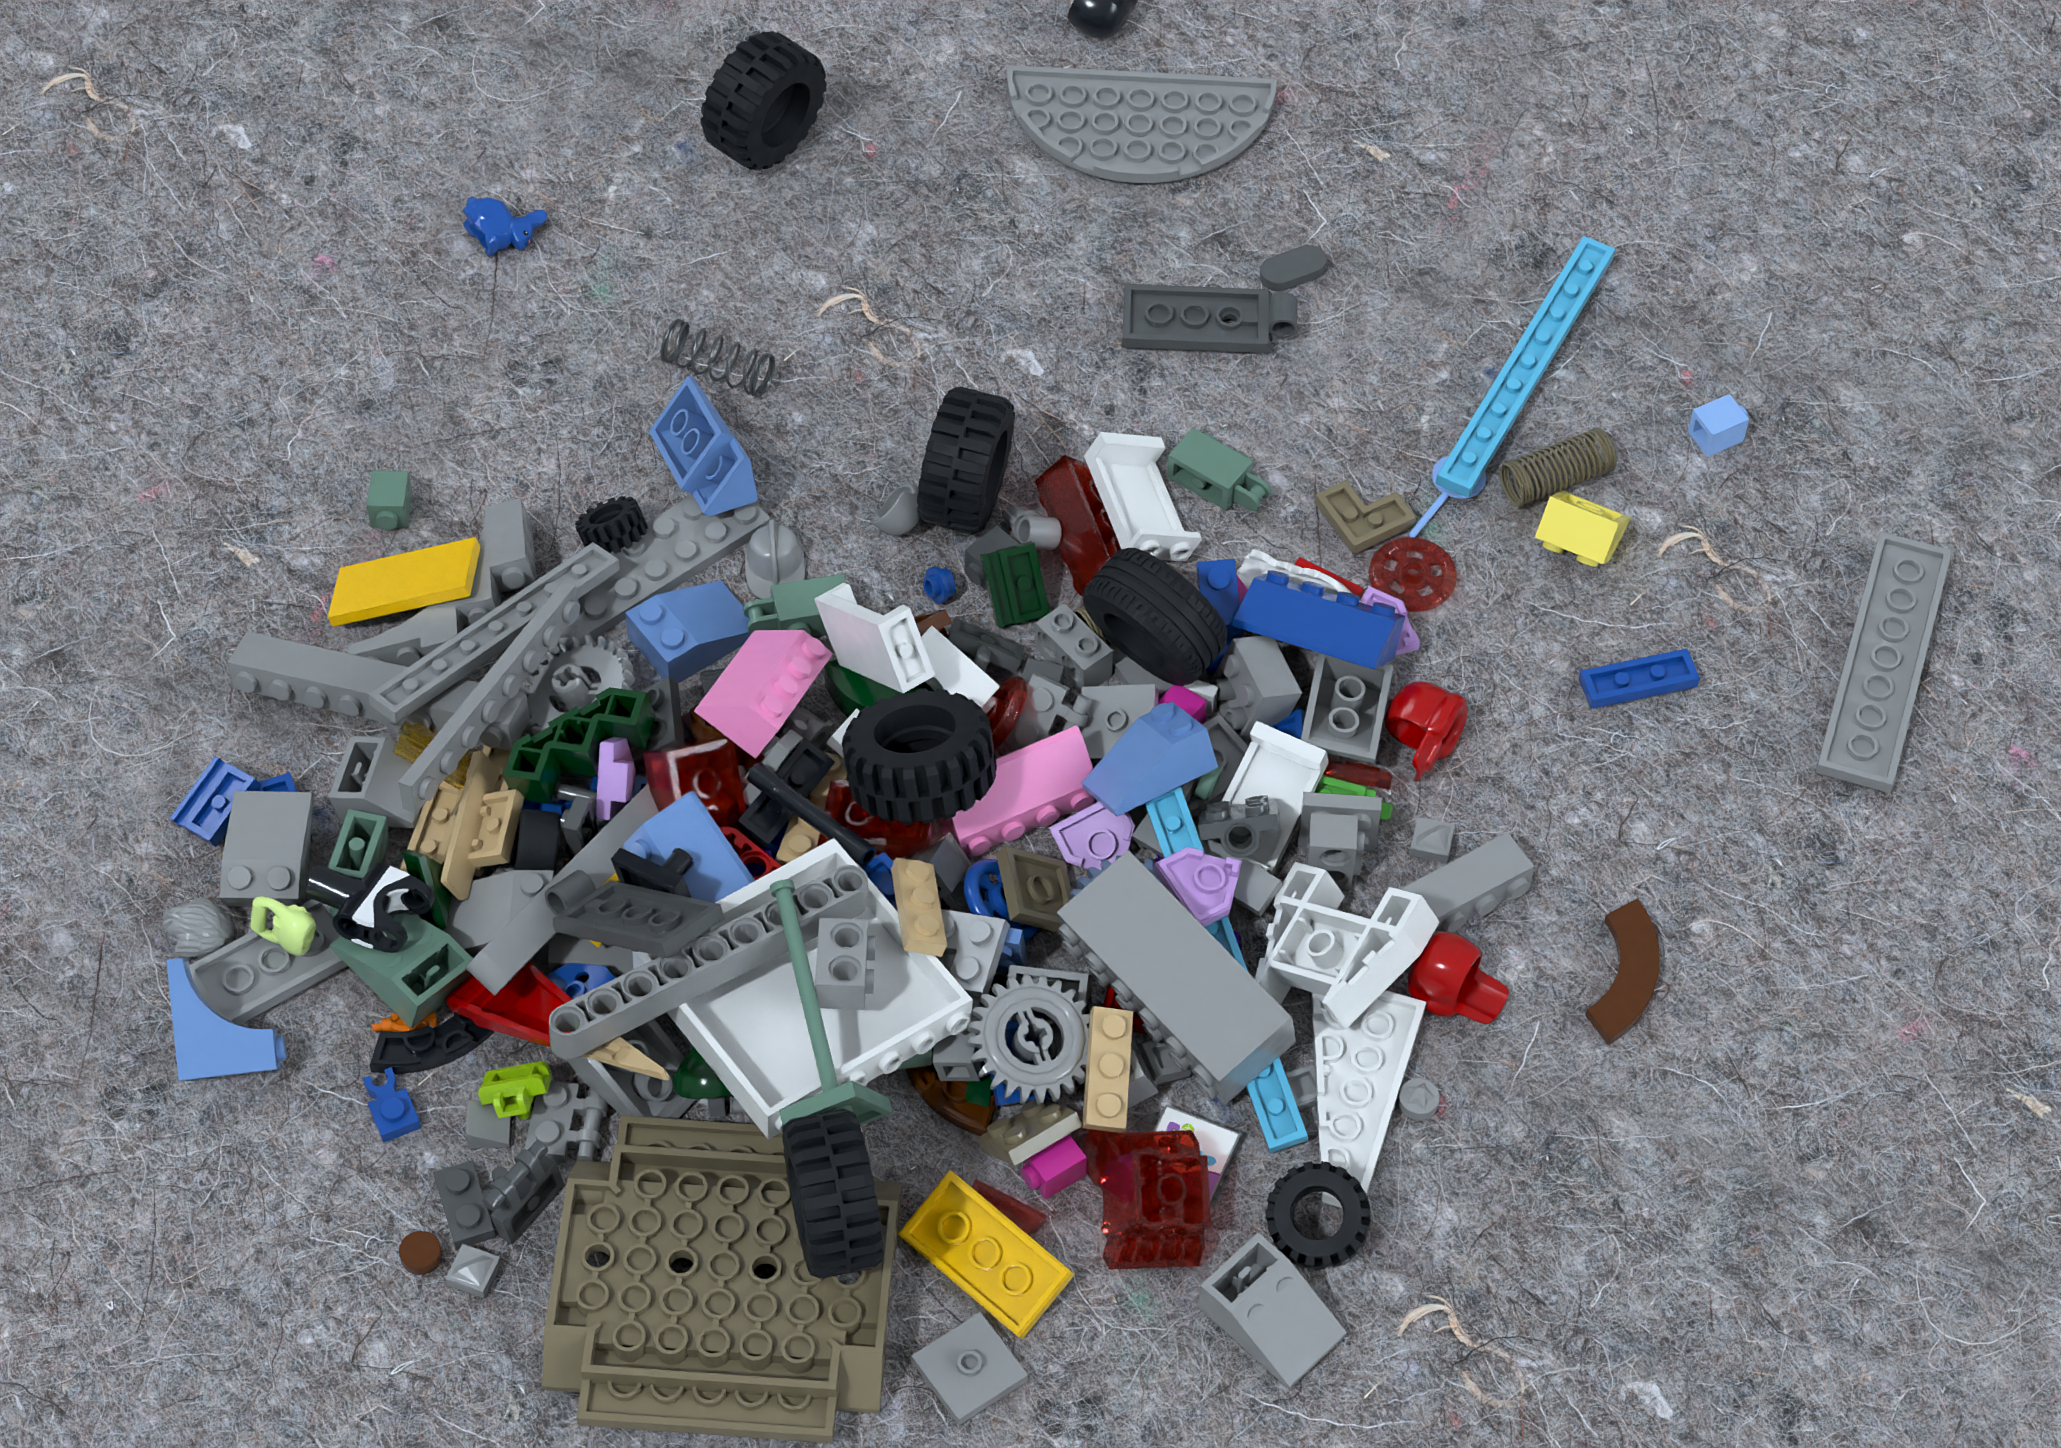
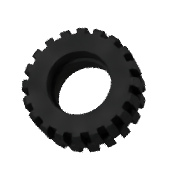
M761 32V34L750 36L747 42L742 41L736 46V50L732 54L729 53L723 60L724 64L720 70H716L713 75L714 80L706 90V100L702 103L701 107L703 117L700 118L701 127L707 142L749 170L771 168L773 164H779L784 161L787 154H792L798 148V143L806 138L809 134L810 126L815 124L818 118L817 112L819 108H822L824 102L823 93L826 92L827 86L825 81L826 73L817 56L779 32Z
M961 386L950 389L948 394L944 396L942 405L939 406L936 419L931 428L918 484L917 512L924 522L968 534H975L985 529L1002 487L1012 445L1015 408L1007 398Z
M916 689V692L895 693L894 697L888 699L883 697L875 701L874 706H866L862 709L857 718L854 717L849 723L843 735L842 751L852 798L868 814L873 817L878 815L880 819L892 823L894 820H897L901 824L913 825V822L918 821L928 824L934 823V819L944 817L946 820L956 816V812L960 810L965 812L972 808L975 800L981 801L996 778L997 765L990 720L978 704L957 692L952 695L947 690L937 689L935 692L928 691L927 689Z
M846 1109L790 1119L782 1127L783 1151L795 1222L808 1272H810L811 1276L822 1279L875 1268L883 1260L882 1228L870 1160L856 1114Z

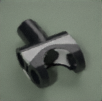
M376 863L371 866L362 880L355 879L325 866L317 865L309 877L305 890L306 897L339 909L332 920L333 927L338 934L362 946L388 953L401 950L408 939L405 928L399 922L393 920L394 917L391 915L396 913L426 914L435 902V896L426 883L405 871L383 863ZM412 892L421 896L424 902L419 901L417 898H415ZM383 931L391 933L396 938V941L389 939Z

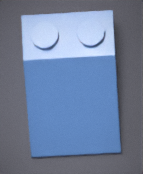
M721 580L656 594L625 612L629 640L662 679L670 677L678 683L743 646L751 635L747 627L750 619L744 615V606Z
M1174 702L1159 704L1152 708L1151 712L1139 717L1081 783L1084 790L1117 817L1218 768L1207 728Z

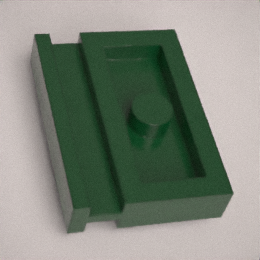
M1030 541L999 549L995 552L980 554L996 627L1002 628L1005 625L1033 620L1050 613L1034 542Z

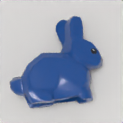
M471 196L468 198L466 207L463 209L467 217L463 223L464 228L472 237L477 238L486 249L485 253L489 257L510 245H513L518 250L525 249L533 238V229L542 225L548 219L544 210L530 212L524 217H514L503 201L489 197L477 199Z

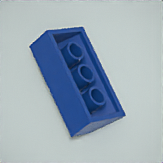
M1268 570L1267 574H1262L1253 579L1232 623V626L1374 670L1395 658L1405 616L1395 613L1396 608L1391 605L1374 602L1373 606L1359 602L1360 597L1348 592H1338V595L1325 592V586L1319 583L1303 581L1302 584L1289 581L1290 576L1288 574Z

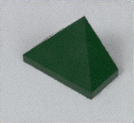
M410 849L403 851L402 854L408 874L426 883L435 896L434 905L426 914H420L421 919L441 930L447 927L451 892L441 883L443 865L425 854ZM414 893L415 898H417L419 901L424 902L421 896Z

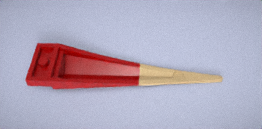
M528 962L496 996L471 974L444 1000L451 1011L473 1020L476 1026L550 1047L549 1016L557 1007L573 999ZM620 1036L581 1055L582 1057L658 1079L670 1080L668 1073L663 1067Z

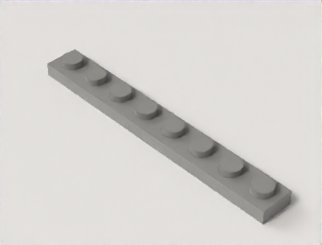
M592 542L369 693L370 706L397 724L509 647L562 581L576 585L577 597L579 599L620 570L619 559Z
M565 581L560 583L398 781L403 809L417 814L423 805L435 796L437 788L444 779L456 770L459 761L465 753L477 744L479 736L486 727L497 719L500 710L510 698L516 696L520 685L528 675L537 670L541 659L549 649L557 645L562 633L570 624L577 620L580 613V603H578L576 585Z

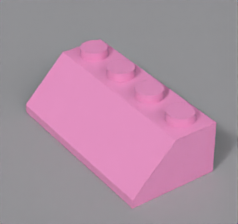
M754 630L694 712L756 759L779 731L833 655V652L827 649L820 640L813 638L804 630Z
M1077 725L996 759V778L982 800H975L972 808L965 812L960 810L952 818L946 820L944 817L939 818V826L944 834L951 831L967 857L979 856L992 846L1004 841H1014L1027 831L1039 826H1049L1058 818L1074 811L1080 812L1097 802L1093 796L1083 789L1081 783L1093 770V766L1079 727Z

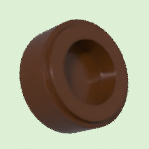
M416 1231L410 1233L402 1240L399 1246V1256L403 1267L408 1272L423 1275L432 1272L438 1267L442 1259V1250L439 1240L435 1235L427 1231Z

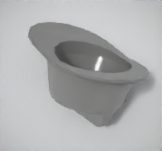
M769 519L768 525L762 526L754 532L745 550L746 581L749 590L755 597L759 599L770 598V585L805 579L804 549L801 541L788 527L776 524L774 519Z

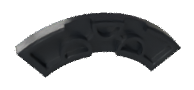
M453 1012V1017L434 1028L428 1026L405 1032L380 1031L370 1062L371 1072L384 1074V1070L392 1067L394 1074L415 1073L434 1069L463 1057L488 1039L494 1031L476 1026L473 1020Z

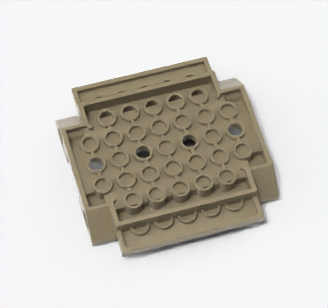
M621 1115L617 1144H614L612 1162L577 1160L567 1178L544 1328L543 1390L580 1393L576 1417L577 1424L580 1426L833 1443L837 1409L838 1411L880 1414L888 1338L887 1316L893 1260L896 1258L903 1183L874 1181L882 1228L883 1260L875 1268L857 1271L861 1277L856 1283L851 1285L842 1284L837 1279V1276L819 1279L811 1276L810 1272H808L798 1236L786 1173L782 1142L783 1133H779L768 1140L756 1124ZM596 1252H604L610 1256L607 1264L601 1267L590 1266L587 1263V1259ZM678 1258H688L693 1262L692 1268L685 1273L674 1272L670 1265ZM765 1263L771 1264L777 1269L776 1273L768 1279L758 1278L753 1273L757 1266Z

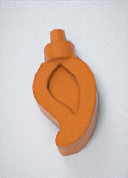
M394 1012L391 1014V1017L381 1019V1023L372 1024V1031L405 1032L422 1029L426 1026L436 1027L438 1023L436 1014L433 1012L410 1029Z

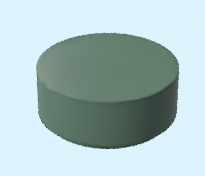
M1217 764L1218 768L1200 777L1194 796L1205 801L1211 798L1223 772L1221 765Z

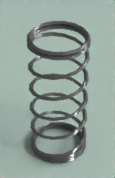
M676 319L670 324L661 344L660 354L663 362L671 363L675 360L679 368H686L692 365L693 372L696 375H702L709 371L710 378L713 381H720L726 377L730 388H736L743 384L744 391L748 395L755 396V398L765 393L775 370V357L773 354L765 353L756 363L758 351L756 348L752 349L744 366L743 379L738 384L732 385L729 382V372L734 367L740 353L741 345L739 341L730 350L725 373L720 378H714L711 367L721 352L724 341L723 336H718L713 343L708 367L702 372H698L695 369L694 360L698 357L704 346L707 335L705 328L701 329L697 334L692 348L691 360L687 364L681 365L678 363L677 357L688 337L690 326L688 322L681 319ZM680 324L681 328L677 334L674 351L667 358V347L676 327ZM703 333V338H702L701 344H700V346H699V348H698V350H697V352H696V354H695V350H696V346H697L698 340H699L701 334ZM720 340L719 348L717 350L715 357L713 358L715 347L718 341ZM737 346L735 357L730 365L732 354ZM753 353H754V358H753L752 364H751V366H750V368H749V370H748V372H747V368H748L750 359H751V357H752V355H753ZM769 358L766 377L755 390L760 370ZM752 372L748 391L746 388V379Z

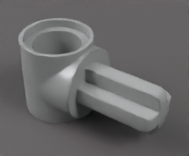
M1015 504L1010 505L1008 510L1003 511L1002 517L1006 520V524L1012 528V537L1019 544L1032 541L1035 543L1036 549L1054 550L1058 546L1061 539V525L1057 518L1042 516L1033 510L1025 511Z

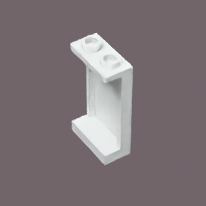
M1100 432L1085 453L1084 458L1121 549L1137 548L1160 560L1186 562L1202 541L1199 532L1184 531L1156 465V461L1166 449L1162 438Z
M842 583L814 598L839 665L901 693H905L935 676L909 607L901 605L889 613L881 615L857 605L851 587L846 583Z
M1256 721L1250 732L1251 743L1222 801H1229L1230 806L1245 804V799L1253 796L1267 795L1268 800L1277 799L1279 829L1261 831L1260 844L1257 850L1252 855L1245 857L1246 860L1274 875L1300 822L1303 792H1315L1329 761L1325 750ZM1238 826L1233 828L1232 832L1238 836H1245L1250 833V830L1246 827ZM1220 838L1213 839L1214 841L1221 844Z

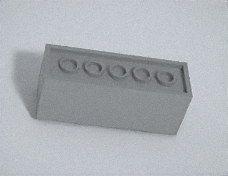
M1129 850L1056 912L1061 925L1058 931L1065 939L1062 942L1065 949L1076 960L1081 957L1085 959L1091 966L1088 971L1095 981L1103 988L1109 985L1117 993L1115 1000L1123 1010L1135 1012L1143 1020L1144 1023L1141 1026L1146 1034L1155 1043H1159L1162 1040L1171 1051L1168 1055L1182 1071L1185 1072L1189 1068L1198 1078L1195 1082L1196 1085L1210 1100L1217 1097L1225 1106L1248 1083L1254 1080L1257 1075L1296 1043L1292 1016Z

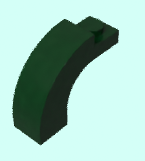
M837 659L826 663L824 666L825 686L835 705L847 717L856 708L861 711L866 706L872 707L875 701L883 697L886 699L894 697V694L899 692L839 665ZM923 682L905 693L916 692V689L935 691L926 682Z

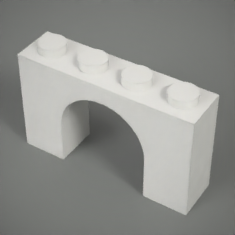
M931 625L921 636L935 676L925 682L934 691L937 689L947 690L952 695L957 692L966 696L969 700L972 699L987 714L998 701L993 694L1000 686ZM857 708L827 742L842 758H844L842 751L843 735L854 717L857 718L860 712Z

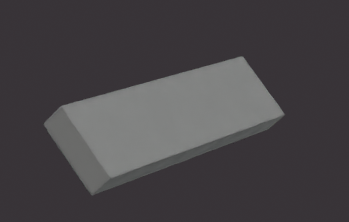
M1147 814L1132 834V837L1137 843L1164 858L1149 815ZM1213 839L1200 840L1206 855L1225 860L1227 857L1242 861L1233 900L1257 915L1262 916L1283 886L1281 880L1245 858H1236L1229 855L1222 845Z

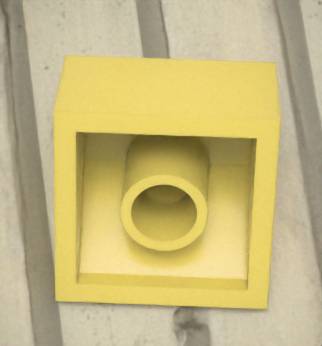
M1561 491L1550 496L1535 538L1542 540V546L1548 550L1562 554L1565 549L1578 554L1577 561L1597 567L1598 563L1605 564L1610 561L1631 517L1566 491Z

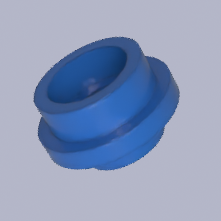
M935 566L927 570L926 577L923 579V588L929 598L935 603L940 604L946 602L949 597L954 595L955 581L952 573L947 568L941 569Z

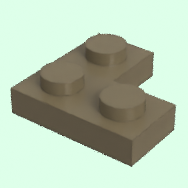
M1345 480L1315 494L1314 503L1352 554L1410 529L1416 523V516L1398 492L1365 505L1348 481Z

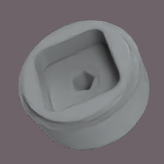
M1414 1078L1402 1085L1398 1105L1401 1112L1408 1118L1426 1120L1436 1113L1440 1094L1437 1087L1429 1080Z

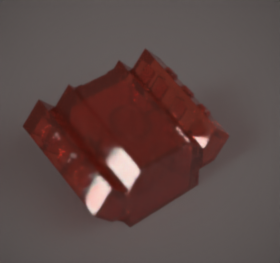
M1193 1131L1103 1133L1097 1153L1104 1163L1099 1182L1103 1194V1223L1101 1231L1107 1239L1102 1257L1108 1268L1113 1270L1199 1267L1205 1249L1204 1230L1211 1227L1208 1158L1205 1155H1200L1199 1141Z

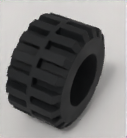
M1312 1161L1303 1163L1304 1166L1299 1168L1294 1166L1287 1171L1288 1174L1286 1176L1280 1177L1276 1181L1273 1192L1269 1193L1266 1220L1270 1236L1280 1251L1289 1260H1293L1300 1266L1305 1268L1313 1267L1316 1270H1325V1267L1330 1266L1334 1268L1340 1266L1345 1260H1351L1367 1240L1366 1236L1371 1226V1210L1366 1193L1361 1187L1360 1182L1340 1166L1335 1167L1329 1162L1321 1161V1164H1313ZM1319 1191L1327 1192L1333 1195L1342 1206V1225L1333 1236L1327 1239L1313 1240L1307 1238L1296 1227L1294 1221L1295 1207L1307 1194Z

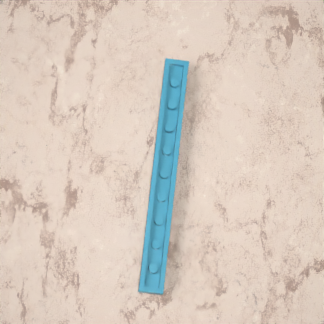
M1586 236L1582 237L1437 474V485L1467 498L1470 497L1611 263L1615 248Z
M1181 786L1144 803L1164 858L1186 847L1203 850ZM1228 915L1205 926L1206 930L1247 970ZM1278 1057L1270 1066L1265 1068L1254 1080L1246 1085L1270 1154L1309 1141L1283 1066Z

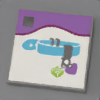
M1166 1105L1135 1169L1134 1178L1210 1207L1240 1142L1241 1133Z

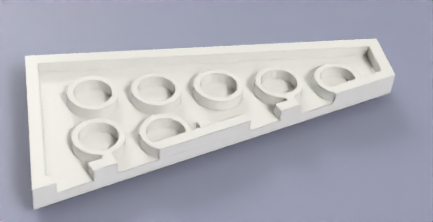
M1385 990L1344 1030L1338 1026L1322 1004L1325 996L1311 992L1320 1164L1321 1161L1329 1162L1332 1166H1340L1346 1169L1352 1177L1354 1176L1360 1182L1367 1196L1425 1011L1426 1002ZM1321 1192L1322 1202L1342 1208L1340 1202L1333 1195Z

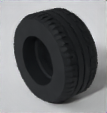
M1125 548L1116 551L1084 588L1083 605L1088 615L1103 634L1131 660L1167 683L1175 686L1192 684L1226 646L1227 628L1223 619L1208 599L1180 573L1143 550Z

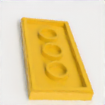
M472 537L340 567L327 618L334 627L470 597L481 546L477 538Z
M949 1170L898 1233V1235L1021 1339L1027 1335L1075 1275L951 1170Z

